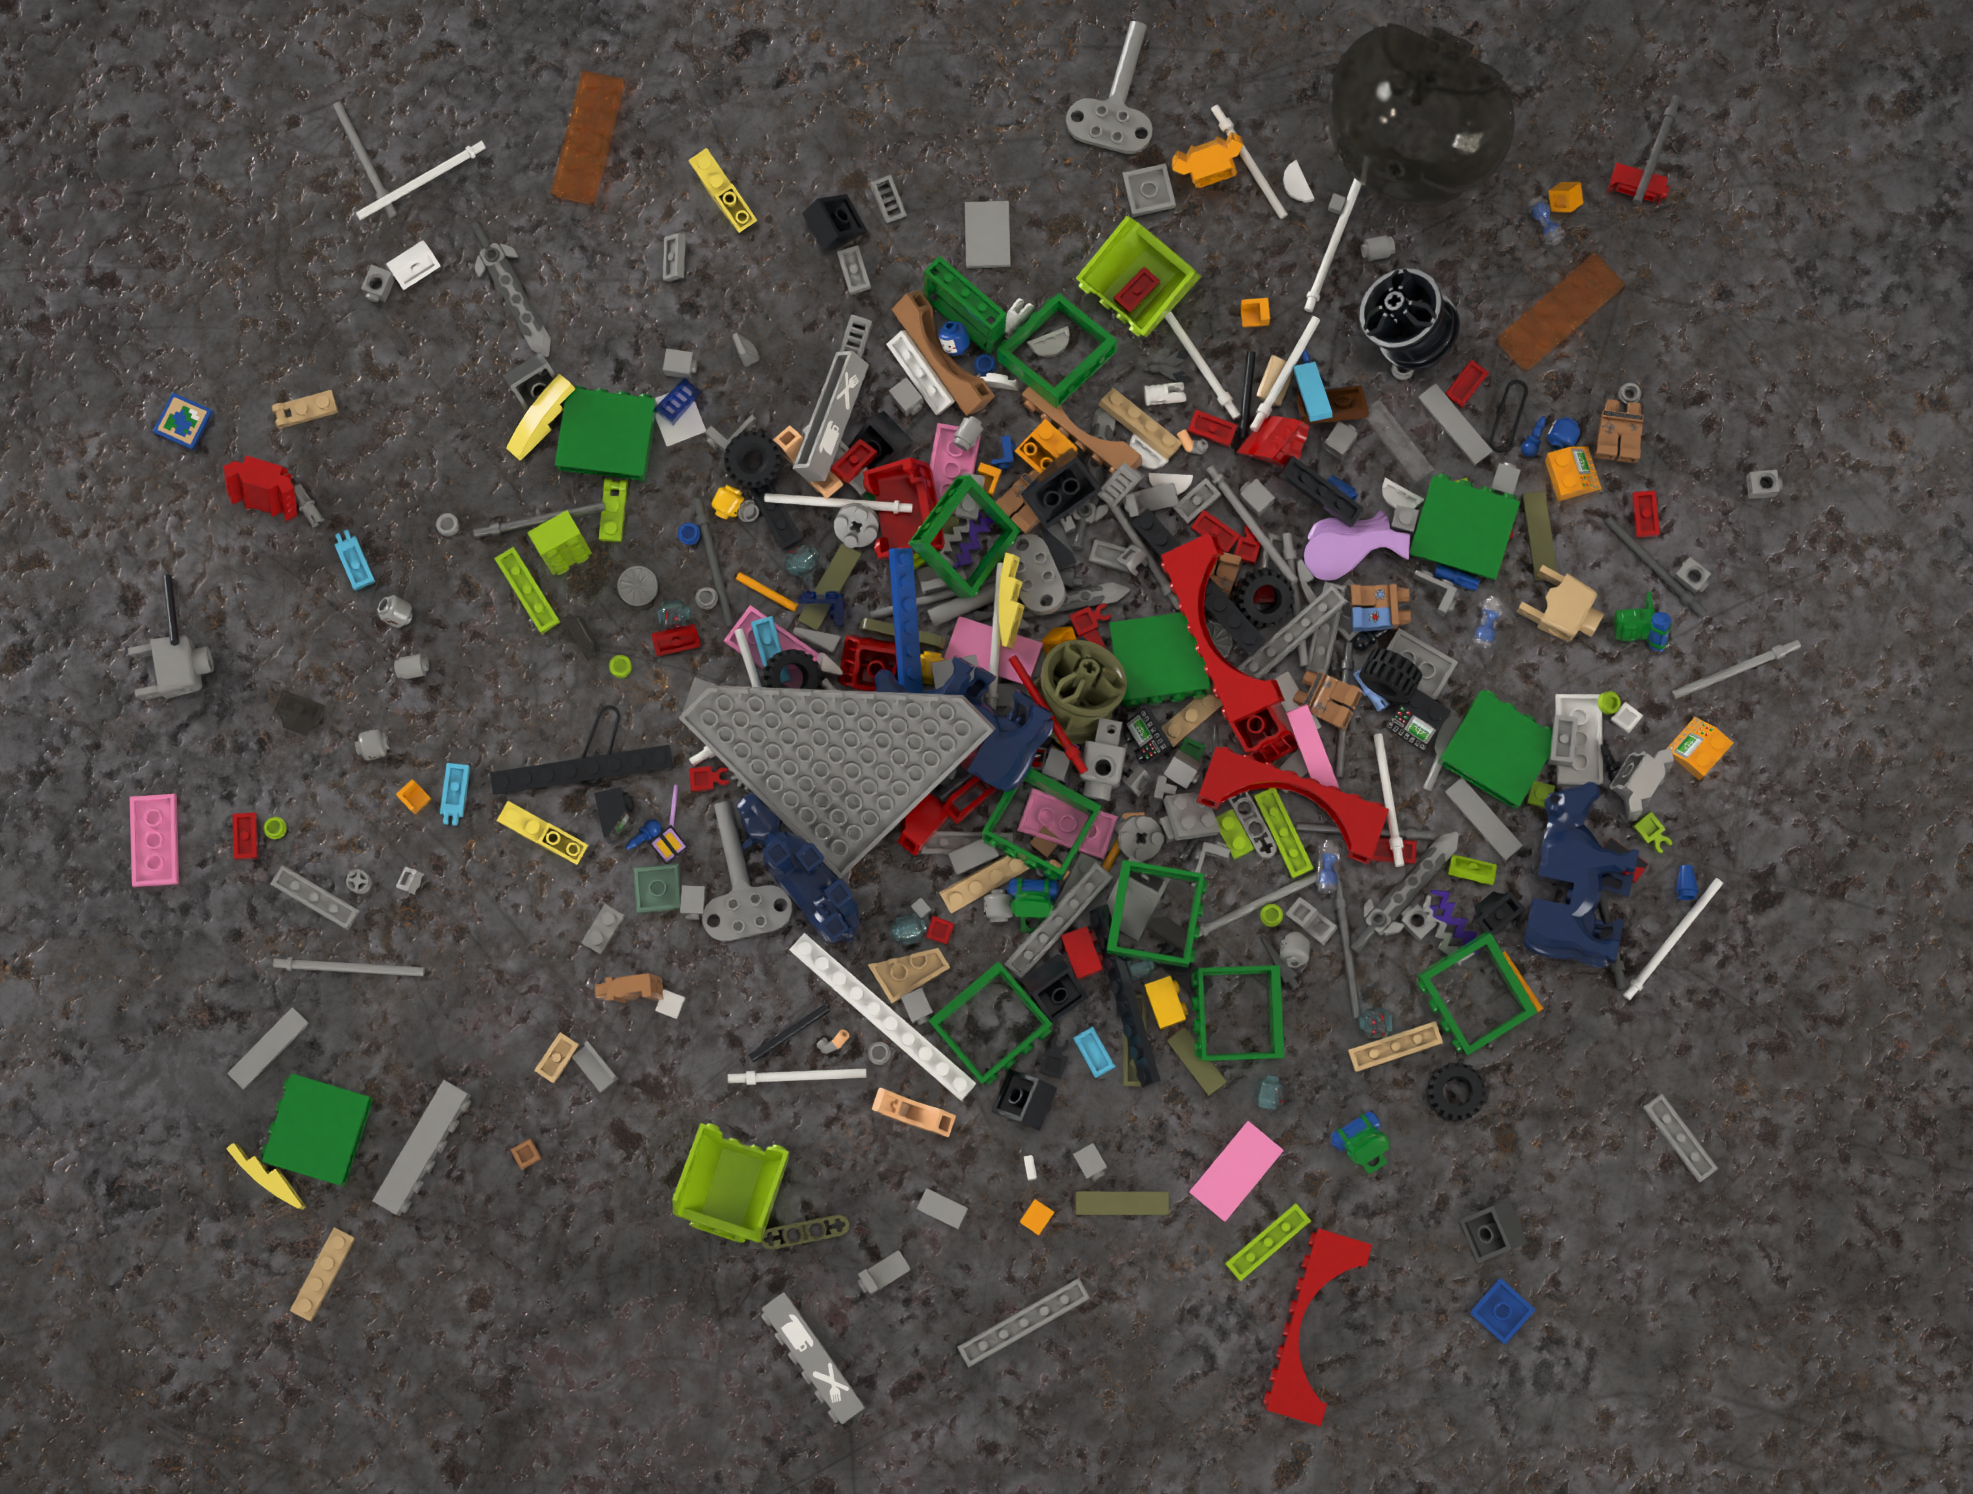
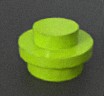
M271 817L264 824V833L267 837L274 840L282 838L287 831V825L280 817Z
M1275 904L1264 906L1260 912L1262 923L1268 927L1279 925L1283 919L1282 909Z

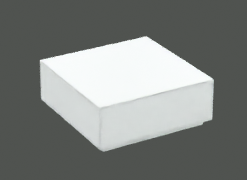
M1624 702L1619 711L1611 718V721L1629 734L1643 715L1627 702Z
M663 989L664 1000H659L655 1011L677 1019L685 997Z
M1024 1156L1028 1181L1035 1180L1037 1175L1033 1156Z

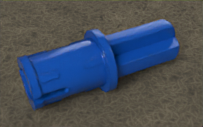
M1439 563L1434 574V578L1448 580L1454 586L1456 584L1472 591H1476L1480 581L1479 578L1460 572V569L1457 571Z

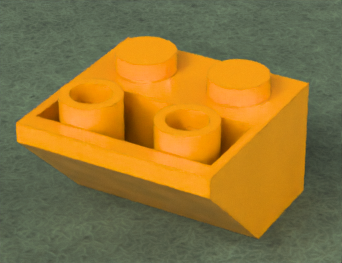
M1044 419L1018 446L1015 453L1036 472L1041 474L1055 459L1072 447L1078 454V448L1050 422Z

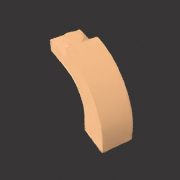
M789 425L773 441H775L791 465L794 466L803 437ZM830 470L826 481L809 482L805 479L825 499H828L843 486L841 480Z
M883 1088L878 1089L872 1110L884 1116L945 1137H949L956 1115L913 1101Z

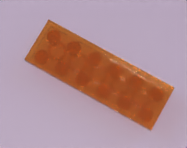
M585 70L581 71L550 193L551 196L591 205L595 204L625 79Z
M1594 252L1496 338V342L1527 372L1625 286V283Z

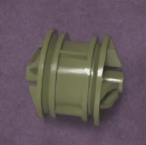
M1070 640L1058 644L1047 654L1042 665V673L1035 680L1034 684L1052 713H1054L1071 743L1084 744L1086 741H1094L1096 739L1100 718L1111 720L1113 710L1121 703L1126 693L1127 678L1119 660L1106 648L1089 641ZM1052 731L1050 737L1059 740L1055 733Z

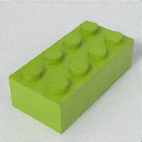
M568 510L527 532L552 575L565 573L569 570V566L576 562L577 564L583 563L589 558L588 555L592 554Z

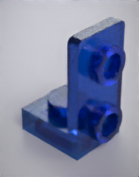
M805 591L803 595H799L798 604H834V606H830V619H834V626H844V594H839L838 591L825 592L826 595H816L815 591Z

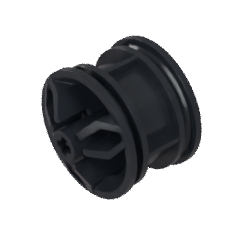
M1403 268L1383 275L1371 285L1361 303L1360 323L1364 333L1372 342L1380 346L1383 355L1392 364L1402 369L1419 370L1436 364L1450 352L1459 335L1460 319L1456 307L1450 299L1441 294L1440 288L1433 278L1421 270Z

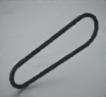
M613 705L603 706L599 710L581 758H585L600 716L608 708L613 709L617 714L607 753L611 754L620 720L619 710ZM604 778L594 783L581 781V784L593 787L601 783Z

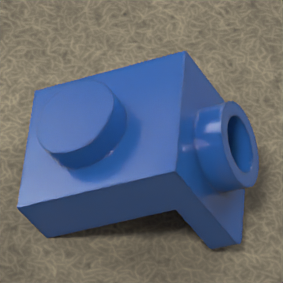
M1010 435L1001 436L1004 458L991 460V466L1002 471L1010 470V467H1014L1013 455H1017L1015 453L1016 443L1011 442Z

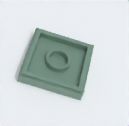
M678 863L633 868L637 914L680 910L681 881Z

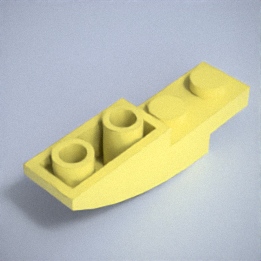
M707 148L688 160L708 193L738 233L757 221Z
M507 801L497 819V822L512 829L521 836L576 865L588 847L586 843L543 821L510 801Z

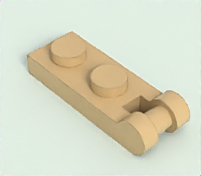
M332 390L272 405V411L277 417L275 421L277 428H285L338 413ZM291 411L292 416L286 417L285 412Z

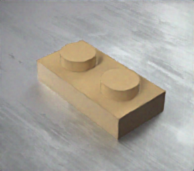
M560 1032L534 1071L555 1084L580 1045Z

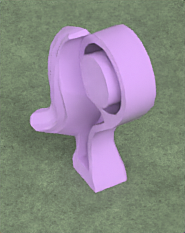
M1379 510L1371 519L1356 520L1352 527H1348L1337 518H1327L1313 525L1308 534L1310 541L1304 551L1305 565L1313 576L1325 581L1336 580L1353 570L1371 550L1379 547H1386L1401 557L1409 559L1410 534L1390 529L1389 518L1385 511Z

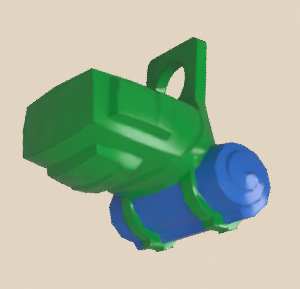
M1649 591L1646 593L1644 609L1616 610L1613 620L1616 640L1630 642L1635 641V639L1647 640L1650 649L1662 652L1668 644L1671 617L1665 612L1655 613L1651 592Z
M1022 877L1010 879L1007 885V893L1014 899L1011 901L1012 913L1016 917H1021L1022 933H1032L1037 928V926L1033 928L1027 926V917H1037L1040 924L1044 917L1048 918L1052 914L1054 903L1051 900H1056L1060 891L1057 880H1049V878L1033 880L1022 879Z
M1369 1111L1365 1114H1360L1359 1118L1343 1128L1339 1127L1330 1136L1331 1143L1337 1150L1341 1152L1347 1150L1350 1160L1355 1164L1362 1165L1365 1171L1371 1174L1387 1164L1383 1153L1390 1149V1141L1384 1132L1378 1131L1381 1128L1379 1117ZM1379 1157L1375 1165L1367 1164V1162Z

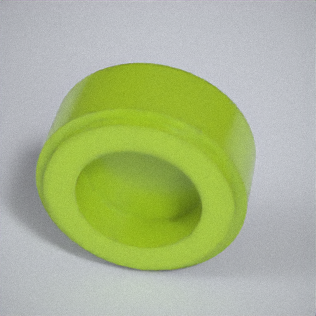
M616 655L610 660L609 669L613 676L625 678L632 671V663L627 656Z
M1608 691L1600 694L1598 707L1602 713L1609 715L1619 711L1621 701L1615 692Z

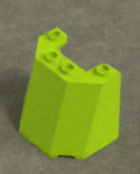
M1126 216L1076 279L1080 282L1078 286L1087 294L1090 292L1097 294L1101 298L1099 302L1109 310L1112 307L1117 311L1116 317L1125 324L1128 322L1131 325L1129 329L1139 337L1142 334L1147 337L1202 276L1140 223ZM1145 266L1160 280V284L1129 315L1113 298Z
M700 1123L672 1199L673 1214L679 1218L691 1221L689 1225L696 1229L739 1243H744L746 1239L761 1242L787 1166L789 1151H786L780 1145L767 1147L766 1152L761 1147L755 1145L749 1147L734 1138L724 1139L723 1133L715 1124L707 1123L705 1125Z

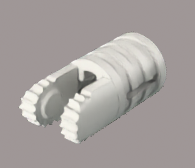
M1020 298L1016 300L1007 312L1005 338L1009 339L1015 329L1025 323L1034 311L1035 306L1028 303L1023 308L1024 300Z
M1177 382L1144 386L1146 406L1186 401V395L1183 392L1184 383Z

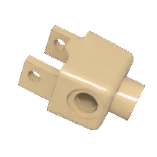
M1542 565L1537 576L1557 586L1550 588L1545 597L1547 601L1545 613L1524 602L1519 606L1517 613L1537 623L1536 628L1567 642L1572 641L1578 630L1592 637L1604 616L1603 612L1592 607L1597 598L1596 591L1568 573L1563 576Z

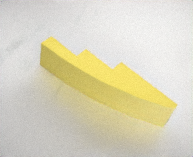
M558 374L532 404L506 447L519 461L552 430L548 424L563 411L560 404L575 390V387L561 374Z
M1005 553L998 598L999 627L1002 646L1013 649L1025 606L1017 603L1023 583L1015 578L1020 557Z
M233 1143L226 1148L238 1164L261 1186L298 1209L303 1210L306 1208V1205L280 1170L274 1169L270 1172L260 1157L253 1156L249 1159L239 1144Z

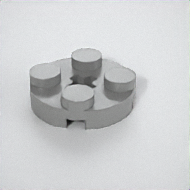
M850 503L839 510L834 521V530L837 537L846 547H864L876 539L880 522L876 512L869 506H861V503ZM853 521H856L857 524H862L860 529L852 527Z
M1145 815L1128 817L1122 822L1117 833L1119 834L1117 843L1120 851L1128 858L1132 856L1141 862L1155 856L1164 842V835L1160 825L1153 818ZM1137 833L1145 834V840L1142 843L1135 842L1137 840L1135 836Z

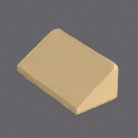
M1272 355L1256 395L1263 402L1286 364L1285 360L1275 355ZM1293 370L1272 406H1281L1294 373Z

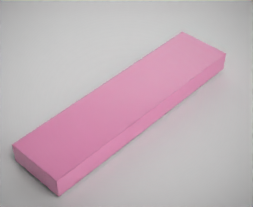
M1305 704L1285 712L1310 778L1316 779L1321 785L1339 788L1308 705Z

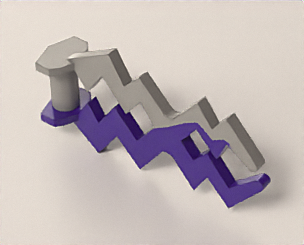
M980 518L981 525H974L973 520L966 519V526L953 527V535L943 534L945 544L939 554L955 571L958 567L973 563L969 551L981 549L977 533L991 532L988 524L995 523L991 518ZM960 533H968L971 542L959 543L962 554H955L957 562L944 554V552H952L949 542H961L962 537Z
M1431 890L1432 894L1442 896L1439 906L1437 904L1430 906L1431 896L1427 895L1422 911L1429 912L1425 920L1439 922L1435 937L1441 938L1442 941L1438 949L1449 955L1457 950L1458 946H1448L1452 933L1444 932L1447 924L1456 925L1453 937L1464 938L1461 945H1465L1475 939L1477 932L1464 931L1467 918L1451 916L1455 902H1447L1450 892ZM1437 907L1444 909L1442 915H1435ZM1476 950L1472 952L1468 956L1456 962V964L1458 966L1461 965L1463 961L1467 960L1473 955L1479 954L1478 951Z

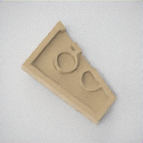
M939 948L868 964L891 1004L900 1000L901 996L915 991L950 969Z

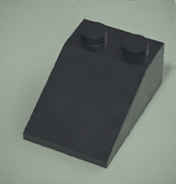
M1072 447L1055 459L1021 493V496L1044 527L1048 529L1102 491V489Z

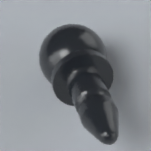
M1391 629L1358 633L1353 638V645L1359 651L1367 650L1371 644L1374 645L1376 643L1375 639L1387 634Z
M1601 744V754L1608 765L1605 769L1609 772L1608 777L1612 782L1621 768L1620 761L1615 762L1610 750L1604 744Z

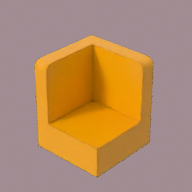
M1560 182L1548 191L1551 212H1572L1583 204L1581 182Z
M1268 298L1241 300L1242 327L1269 325Z
M981 462L977 470L978 475L985 476L983 490L993 499L1002 477V470Z
M1055 627L1041 640V643L1044 644L1043 649L1047 656L1058 644L1077 639L1073 627Z
M413 779L396 793L398 798L415 815L432 800Z
M1035 1199L1020 1220V1223L1039 1236L1053 1216L1054 1211Z

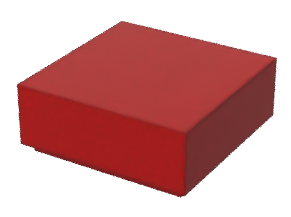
M932 916L925 938L947 945L954 923Z

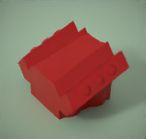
M1269 416L1264 419L1258 432L1253 431L1237 453L1278 467H1284L1291 456L1300 460L1301 450L1307 439L1309 426L1303 421L1293 418Z
M247 455L243 463L233 461L223 466L226 492L232 505L242 501L246 510L249 508L270 513L271 517L282 513L286 521L297 516L295 491L291 483L293 475L288 473V469Z
M846 635L840 665L843 673L838 676V683L852 686L853 689L876 692L874 678L881 669L891 671L898 682L896 643L893 641L877 640L871 637Z
M1281 703L1237 723H1230L1228 720L1245 752L1255 758V761L1271 763L1298 748Z

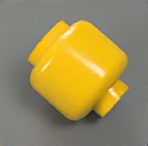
M730 485L720 487L711 503L712 507L716 510L715 515L726 520L728 516L736 517L738 509L744 501V497L741 495L742 491Z
M924 651V654H920L922 683L934 685L931 662L945 660L941 657V653Z

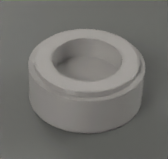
M451 513L440 515L436 521L437 530L446 537L455 535L460 527L458 519Z

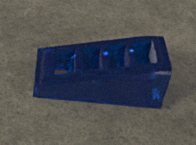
M684 378L655 407V411L674 426L702 392ZM686 387L691 392H693V394L690 396L682 389ZM679 393L687 399L685 402L677 397ZM673 399L681 405L679 408L671 403ZM667 406H669L675 412L671 414L669 411L666 410Z

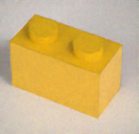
M1171 976L1144 985L1159 1030L1186 1021L1185 1015H1188V1010L1185 1002L1179 1001L1177 994L1181 993L1177 980L1172 981Z

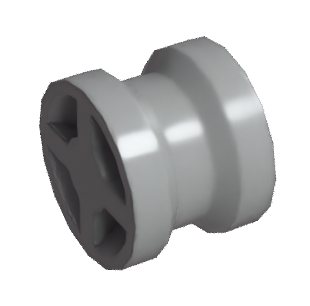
M357 869L347 875L346 884L354 893L364 894L371 889L372 879L363 870Z

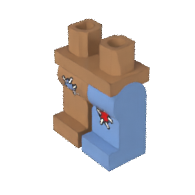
M1397 584L1376 586L1351 585L1352 632L1398 629L1399 625L1410 623V610H1398V603L1409 602V589L1397 588Z

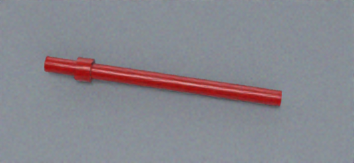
M1017 655L1009 658L1011 665L1033 700L1051 711ZM1053 715L1051 717V720L1054 721L1053 732L1064 747L1066 757L1069 761L1072 760L1080 775L1088 771V768L1079 756L1081 754L1076 745L1073 746Z

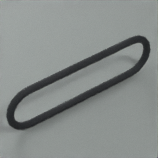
M1512 380L1506 387L1489 441L1491 448L1496 452H1506L1512 445L1528 395V387L1522 380ZM1520 383L1524 386L1525 393L1509 443L1506 448L1497 449L1493 445V438L1509 389L1512 384Z

